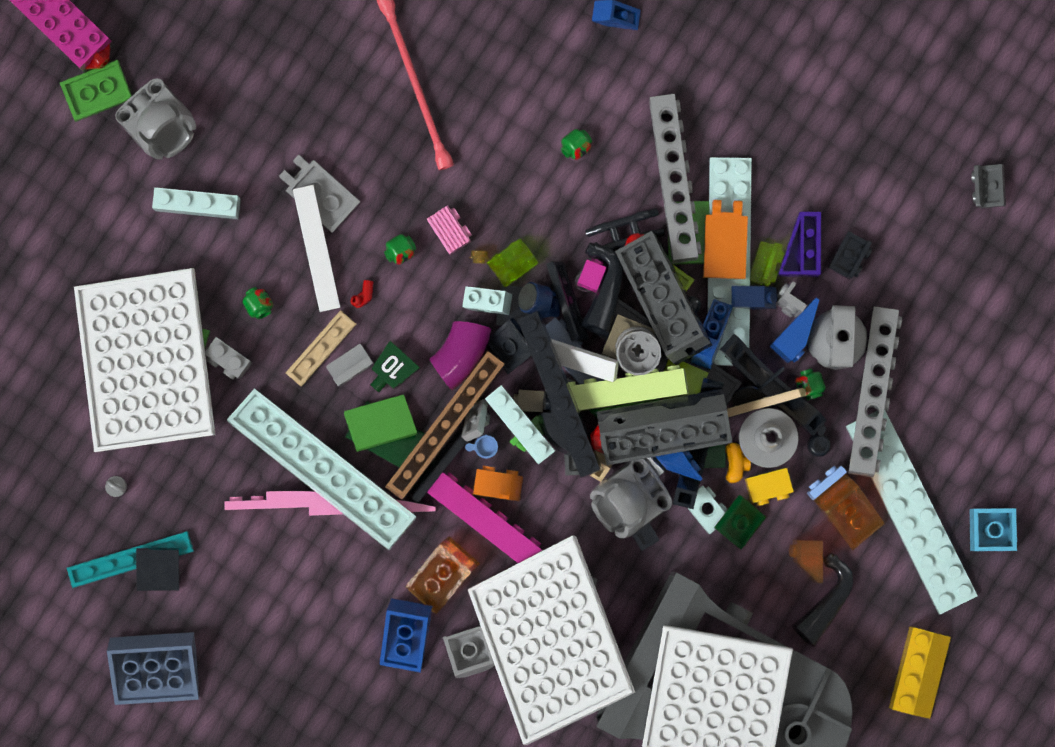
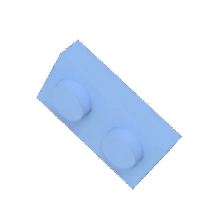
M834 465L825 472L826 477L823 480L817 479L809 486L811 490L807 494L819 508L824 507L852 483L845 474L847 471L842 466L836 468Z

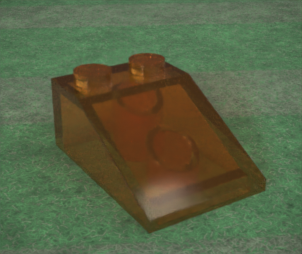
M844 474L813 500L852 550L885 524L860 487L847 474Z
M448 536L438 545L405 587L422 603L432 606V611L437 614L466 582L480 563Z

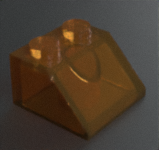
M793 540V545H789V556L793 557V562L813 582L823 583V541Z

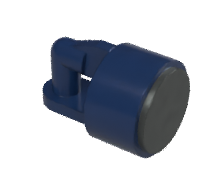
M529 282L521 289L518 303L522 312L528 314L539 312L542 318H557L560 316L561 308L556 293L551 291L549 287Z

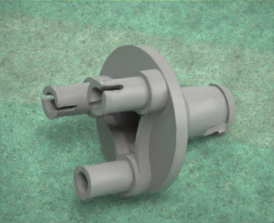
M761 409L749 415L743 422L738 435L740 448L745 457L753 464L765 468L777 467L787 462L795 453L798 445V431L794 422L787 414L776 409ZM773 432L776 437L775 441L768 442L765 434Z

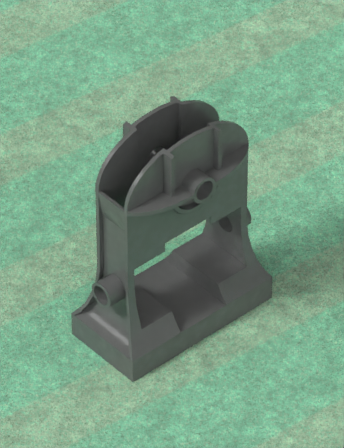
M671 571L624 661L635 693L600 709L594 719L596 727L618 739L632 738L643 740L653 688L648 683L656 669L663 625L696 630L706 612L759 640V642L787 646L747 626L753 615L752 612L733 602H730L726 611L722 610L705 594L699 584ZM793 650L775 747H846L850 732H852V704L844 681L831 669ZM798 725L799 730L797 734L789 737L788 733L791 727Z

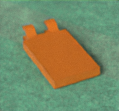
M713 200L712 215H705L703 278L745 280L748 216H742L743 201L733 202L732 213L721 212L722 200Z

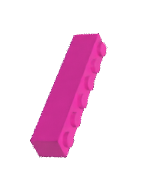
M450 472L447 475L442 473L427 492L517 563L542 551L539 548L540 542L532 536L530 539L526 538L523 535L525 531L517 524H514L513 527L506 522L508 517L499 510L497 513L490 510L489 508L492 506L483 498L480 501L473 496V490L466 485L463 488L458 485L457 481L459 479Z

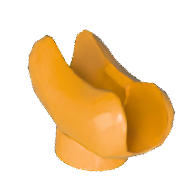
M730 443L725 447L729 462L725 477L729 483H736L743 478V471H750L751 462L743 455L738 443Z

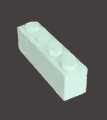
M154 187L152 208L158 212L238 219L240 198L237 195Z
M502 385L485 398L538 465L555 452Z

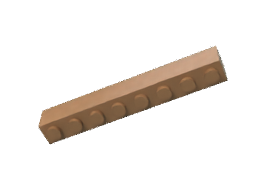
M490 352L485 354L385 488L401 500L405 497L503 367V362Z

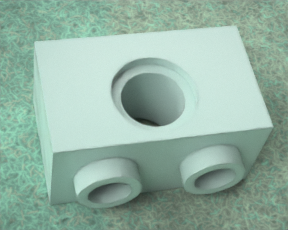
M466 286L462 307L472 311L509 315L512 294L506 291Z
M701 486L698 490L694 509H689V511L705 531L711 534L716 530L714 527L725 514L727 508L722 503L718 505L714 500L716 495L709 486L707 488ZM706 502L713 506V511L709 515L702 512V505Z

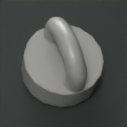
M113 476L106 481L105 488L110 496L120 497L126 492L127 483L122 477Z

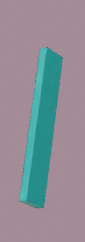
M189 532L180 533L68 567L67 571L72 588L136 569L137 548H179V556L194 552Z

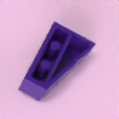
M799 212L777 277H819L821 275V212Z

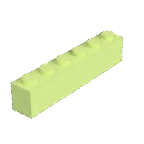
M679 365L667 367V371L659 372V369H654L645 375L626 373L625 378H619L614 382L607 380L597 382L596 378L586 379L584 384L576 385V382H568L579 411L689 394L685 369H680Z

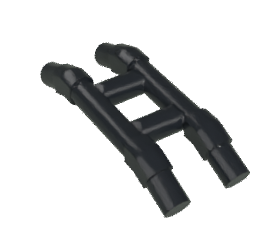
M656 208L605 222L585 230L587 237L610 231L613 242L602 246L614 251L624 247L627 238L621 240L618 227L629 224L632 234L640 233L645 235L650 231L657 237L664 236L665 234L663 228L640 232L637 222L658 216Z

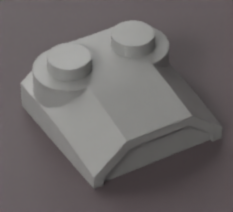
M481 625L448 637H443L456 678L468 677L495 666Z

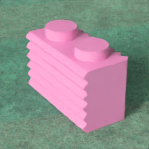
M447 205L428 217L427 221L449 255H452L471 242L469 237L472 234L466 225L462 227L458 222L460 216L455 208L450 209Z

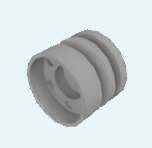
M641 326L630 327L619 335L615 344L617 360L627 373L645 375L652 372L659 364L661 347L656 335L647 328ZM637 344L643 349L639 351V354H635V351L632 349L636 348Z

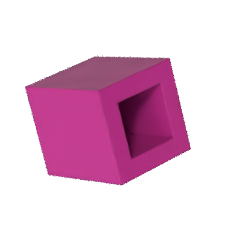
M593 258L591 261L586 260L577 285L596 293L606 269L605 266H602L603 262Z

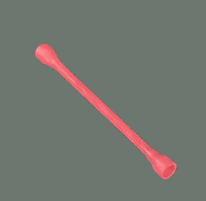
M376 0L380 11L391 25V30H393L392 32L401 52V57H403L402 60L405 62L404 65L412 82L411 84L420 104V109H422V114H424L423 117L431 134V139L434 141L437 167L439 171L454 166L451 155L445 149L441 140H439L440 137L434 125V120H432V115H430L431 112L423 95V90L420 88V83H418L416 71L413 68V63H411L405 41H403L402 33L396 21L394 0Z

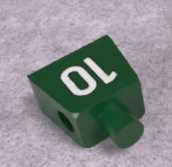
M389 341L372 367V370L378 376L370 385L377 392H380L387 384L396 389L418 372L420 367Z

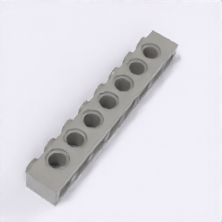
M675 94L650 97L649 105L672 264L696 261L698 254H701L700 242H696L695 234H698L697 221L693 222L692 214L695 213L694 201H690L689 193H692V183L687 181L686 173L690 172L688 160L684 161L683 155L687 150L686 142L681 140L680 134L684 132L683 122L678 120L677 113L681 112L680 101L675 99ZM663 114H670L673 119L670 122H665L661 116ZM672 134L675 137V141L667 142L664 136ZM675 154L678 157V161L672 163L668 161L667 156ZM677 174L681 177V181L674 183L670 180V176ZM677 194L682 195L684 201L676 203L673 200V196ZM684 215L687 218V222L683 224L678 223L676 216ZM687 235L690 238V242L682 244L679 241V237Z
M875 306L873 308L848 474L874 477L875 472L879 473L881 460H877L878 451L882 452L884 439H880L881 431H885L887 419L883 418L884 410L888 411L890 398H886L887 390H891L893 378H890L889 374L890 369L894 370L896 357H892L893 349L898 348L899 337H895L896 329L901 328L902 317L898 316L899 310ZM885 326L890 329L891 333L885 336L880 333L879 329ZM878 347H885L888 353L885 356H880L877 354L876 349ZM881 367L885 374L883 376H876L873 373V369ZM877 387L881 390L882 394L874 397L871 395L870 389ZM875 408L879 415L877 417H870L867 414V410ZM867 428L873 429L875 436L867 438L864 435V430ZM869 449L872 452V457L869 459L863 458L861 450Z

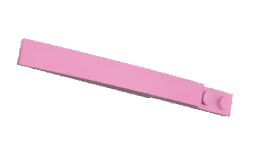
M309 491L266 492L267 500H263V496H251V501H243L242 497H230V501H224L225 510L309 507L310 516L343 514L318 493ZM396 500L410 512L436 511V507Z

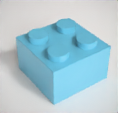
M1016 508L970 509V551H1017Z

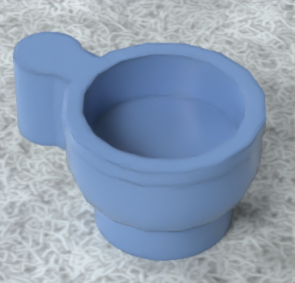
M484 435L479 437L475 444H466L465 449L469 452L475 450L478 456L487 459L496 454L498 444L492 436Z

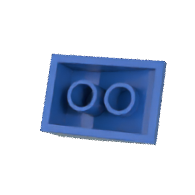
M817 298L811 301L804 311L769 346L787 364L791 361L795 363L805 353L802 349L807 344L819 303Z
M391 598L386 612L380 665L421 673L432 606Z

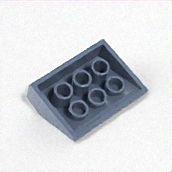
M194 632L113 637L109 639L107 656L115 705L199 700Z

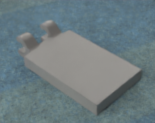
M298 155L293 160L301 168L297 175L293 178L284 170L279 177L289 185L286 192L294 199L293 189L314 185L322 224L333 233L360 201L317 162L313 160L308 164Z

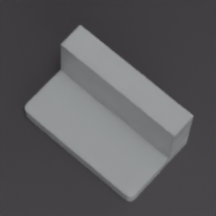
M358 344L328 364L326 368L337 386L341 387L373 366L374 363L362 345Z

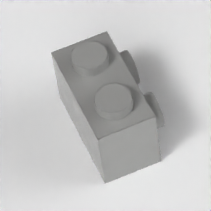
M215 337L205 351V355L208 357L206 361L214 367H217L219 364L225 369L223 373L231 379L237 377L241 380L252 364L250 360L217 337Z

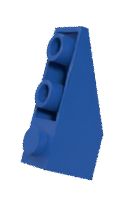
M713 299L703 324L713 346L694 355L691 358V363L708 369L712 368L733 309L730 304Z
M689 451L655 456L669 471L699 481L703 479L698 472L701 468L694 459L690 460L693 456Z

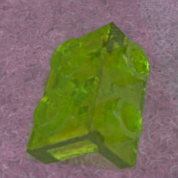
M518 239L502 252L494 255L486 263L503 286L507 287L536 266L538 261L525 243Z
M760 242L750 273L751 282L766 287L771 282L775 283L778 271L775 268L777 262H782L785 252L781 250L782 244Z

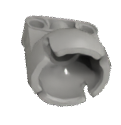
M158 78L152 79L140 88L117 110L115 115L116 120L142 150L155 159H163V156L170 158L181 152L191 142L194 135L192 130L196 129L192 113L169 87Z
M833 305L831 310L819 315L813 321L807 341L808 350L812 357H815L818 360L817 362L823 367L834 370L853 367V364L859 361L866 352L868 336L866 327L855 315V306ZM839 331L847 333L848 339L846 342H841L838 339L837 334Z
M645 459L627 462L623 467L599 483L590 494V499L593 500L591 505L597 518L608 531H615V535L619 538L632 536L672 506V499L666 487ZM633 465L638 467V473L634 471ZM657 499L661 501L662 508L658 506Z

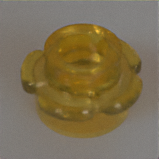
M471 250V257H469V259H473V263L485 264V259H490L488 251Z

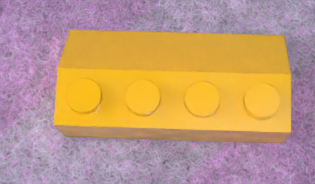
M909 627L889 705L890 709L924 718H931L951 637Z

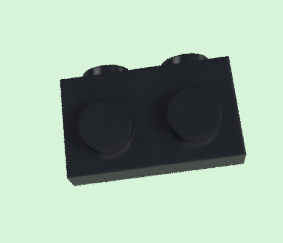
M848 231L828 269L848 280L853 277L857 278L862 270L860 264L863 258L867 259L873 249L870 247L872 242L866 241Z

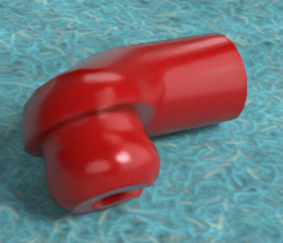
M363 280V290L356 296L351 297V305L361 308L372 300L374 281Z

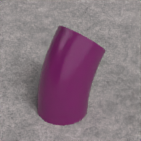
M455 321L452 323L445 343L430 358L432 365L452 391L463 383L479 363L488 344L491 328L470 322Z

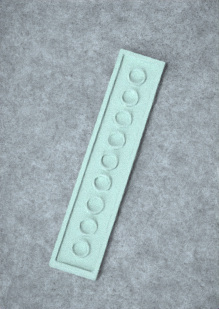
M709 158V215H712L713 200H722L721 212L732 213L733 202L743 201L742 216H748L746 279L708 278L707 314L713 299L731 305L732 286H750L751 158ZM733 307L714 360L715 365L733 366L720 350L733 334L737 335L749 348L750 309Z
M253 389L227 419L228 423L388 550L393 547L416 519L414 514L256 389Z
M884 410L883 418L887 419L885 431H881L880 439H884L882 452L878 451L877 460H881L879 473L875 472L874 477H871L938 614H942L977 597V594ZM878 411L869 414L870 417H877L879 415ZM856 421L845 426L852 441ZM867 428L864 430V435L867 438H873L875 431ZM869 449L861 450V456L869 459L872 457V452Z

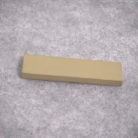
M340 310L287 370L286 374L302 387L357 324Z
M800 388L728 408V417L807 396L806 391Z

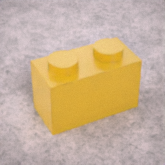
M787 468L745 479L751 503L756 502L757 506L769 503V499L777 497V501L790 498L789 493L793 492Z

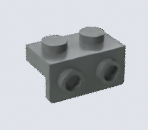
M974 165V171H972L971 176L972 182L975 183V191H973L972 196L976 207L981 209L1005 207L1004 165Z

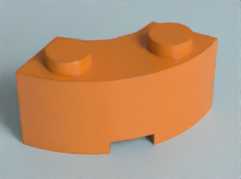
M483 466L482 470L477 469L473 494L520 501L523 476H518L519 471L506 470V473L495 472V467Z

